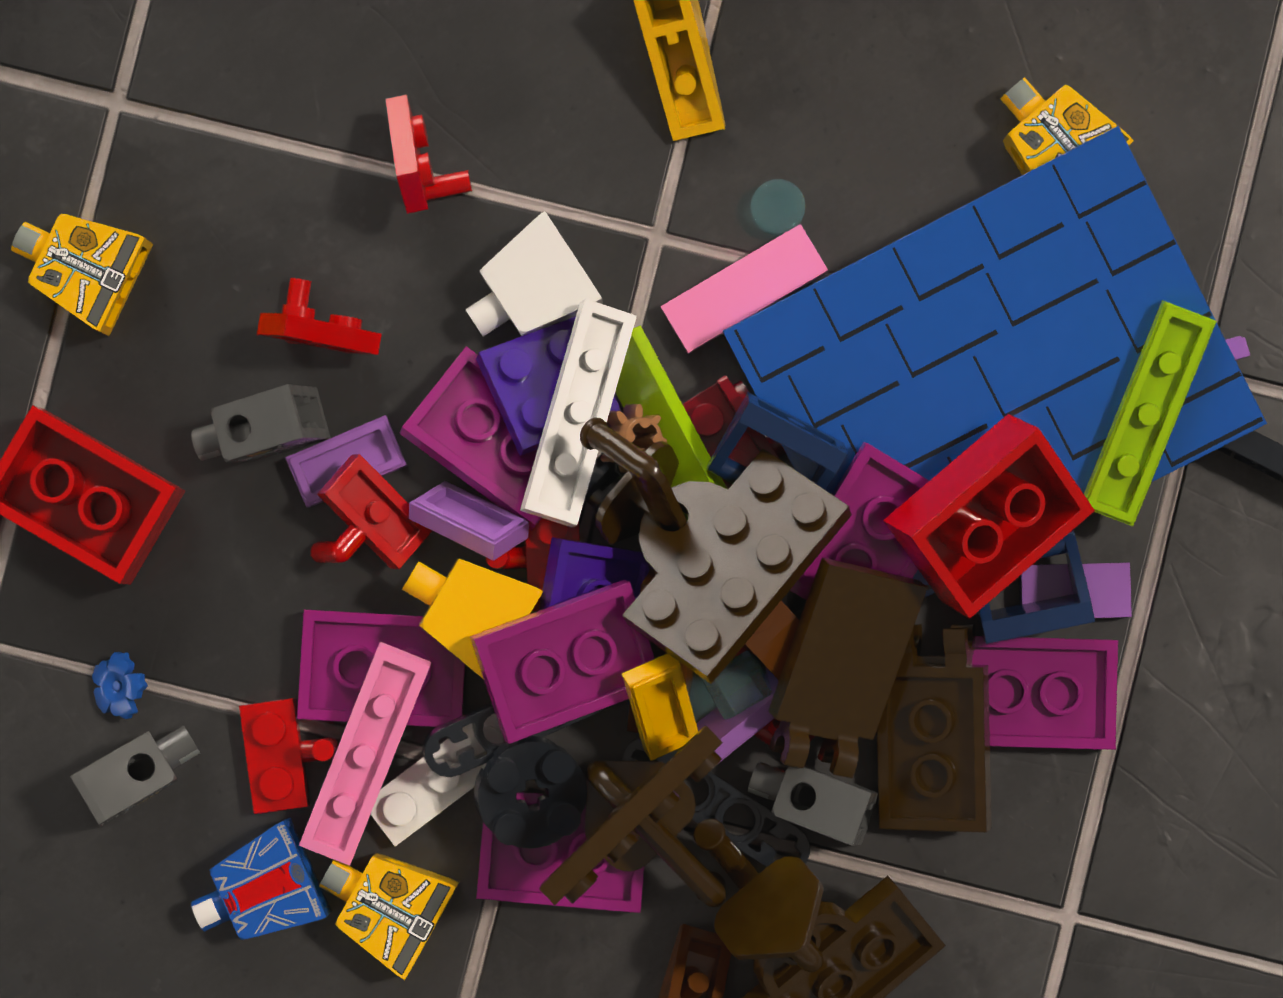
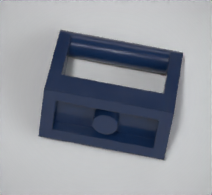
M747 392L712 455L706 470L732 484L738 479L747 467L729 458V455L748 427L820 464L811 481L824 490L838 472L847 456L845 444L840 440Z
M1074 530L1041 557L1066 554L1073 594L990 610V605L987 603L977 612L980 634L986 644L1095 622L1092 602Z

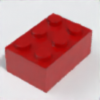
M34 405L30 408L0 460V515L119 584H132L185 493L184 489L51 412Z
M1007 414L883 521L938 598L970 619L1095 510L1040 429Z

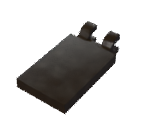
M821 558L768 710L776 720H781L779 727L773 734L769 748L772 752L782 753L780 761L784 765L804 768L810 748L809 735L826 738L823 741L817 758L821 762L831 764L829 771L833 775L853 778L858 763V738L874 740L928 587L920 580Z
M915 624L877 728L879 829L987 833L992 829L988 665L972 664L975 649V624H953L951 628L943 629L945 656H920L922 624Z

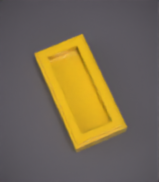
M667 653L622 673L642 746L650 761L683 747L698 733L678 660Z

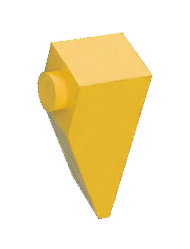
M633 0L673 141L725 129L724 115L699 1Z

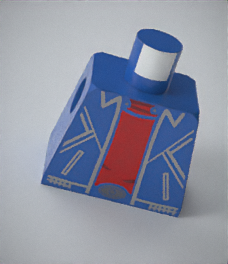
M291 818L277 823L209 869L217 890L191 901L195 918L204 932L231 920L240 940H245L318 921L327 917L332 912L322 888L319 887L320 883L304 848L299 846L300 838Z

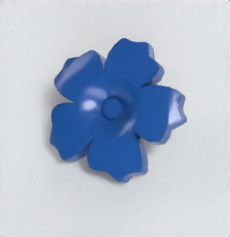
M114 652L110 660H103L99 665H95L92 674L93 682L100 686L94 689L97 707L103 713L111 712L114 716H120L125 719L132 718L134 714L138 713L134 700L141 699L143 691L148 687V684L145 682V674L132 673L135 664L130 660L128 652Z

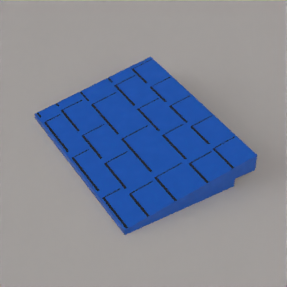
M1118 125L723 330V333L757 397L845 444L847 456L825 489L830 494L837 487L863 442H867L930 481L1007 414L1040 429L1084 494L1162 300L1214 320L1215 318ZM1217 322L1152 482L1267 424ZM782 445L793 468L811 480L820 464ZM917 570L912 579L920 580L928 587L925 597L935 593L920 571Z

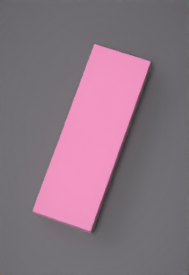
M799 224L661 306V310L687 354H690L724 334L723 330L768 308L828 272V269L802 225Z

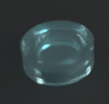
M773 179L763 183L754 193L751 202V215L755 224L762 231L771 235H782L796 227L802 221L805 213V199L802 192L795 184L783 179Z

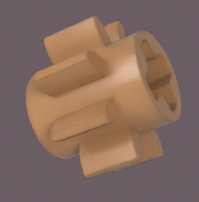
M626 404L623 413L620 411L609 412L607 426L644 452L658 441L667 443V439L662 437L660 427L658 426L661 417L659 415H646L642 417L643 408L641 404ZM604 454L601 457L602 462H614ZM619 465L620 472L627 473V470Z

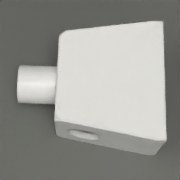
M544 211L482 267L480 273L492 292L465 310L483 337L508 320H511L519 334L524 336L575 317L580 302L585 298L603 304L601 295Z

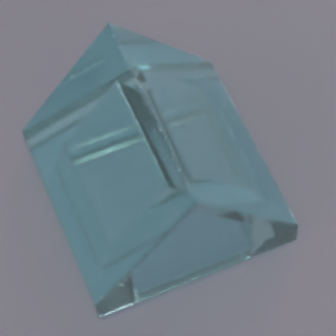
M749 650L734 657L712 684L702 678L725 720L741 713L772 693L765 665Z

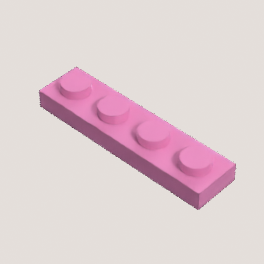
M379 643L299 846L350 866L430 668V661L385 643Z

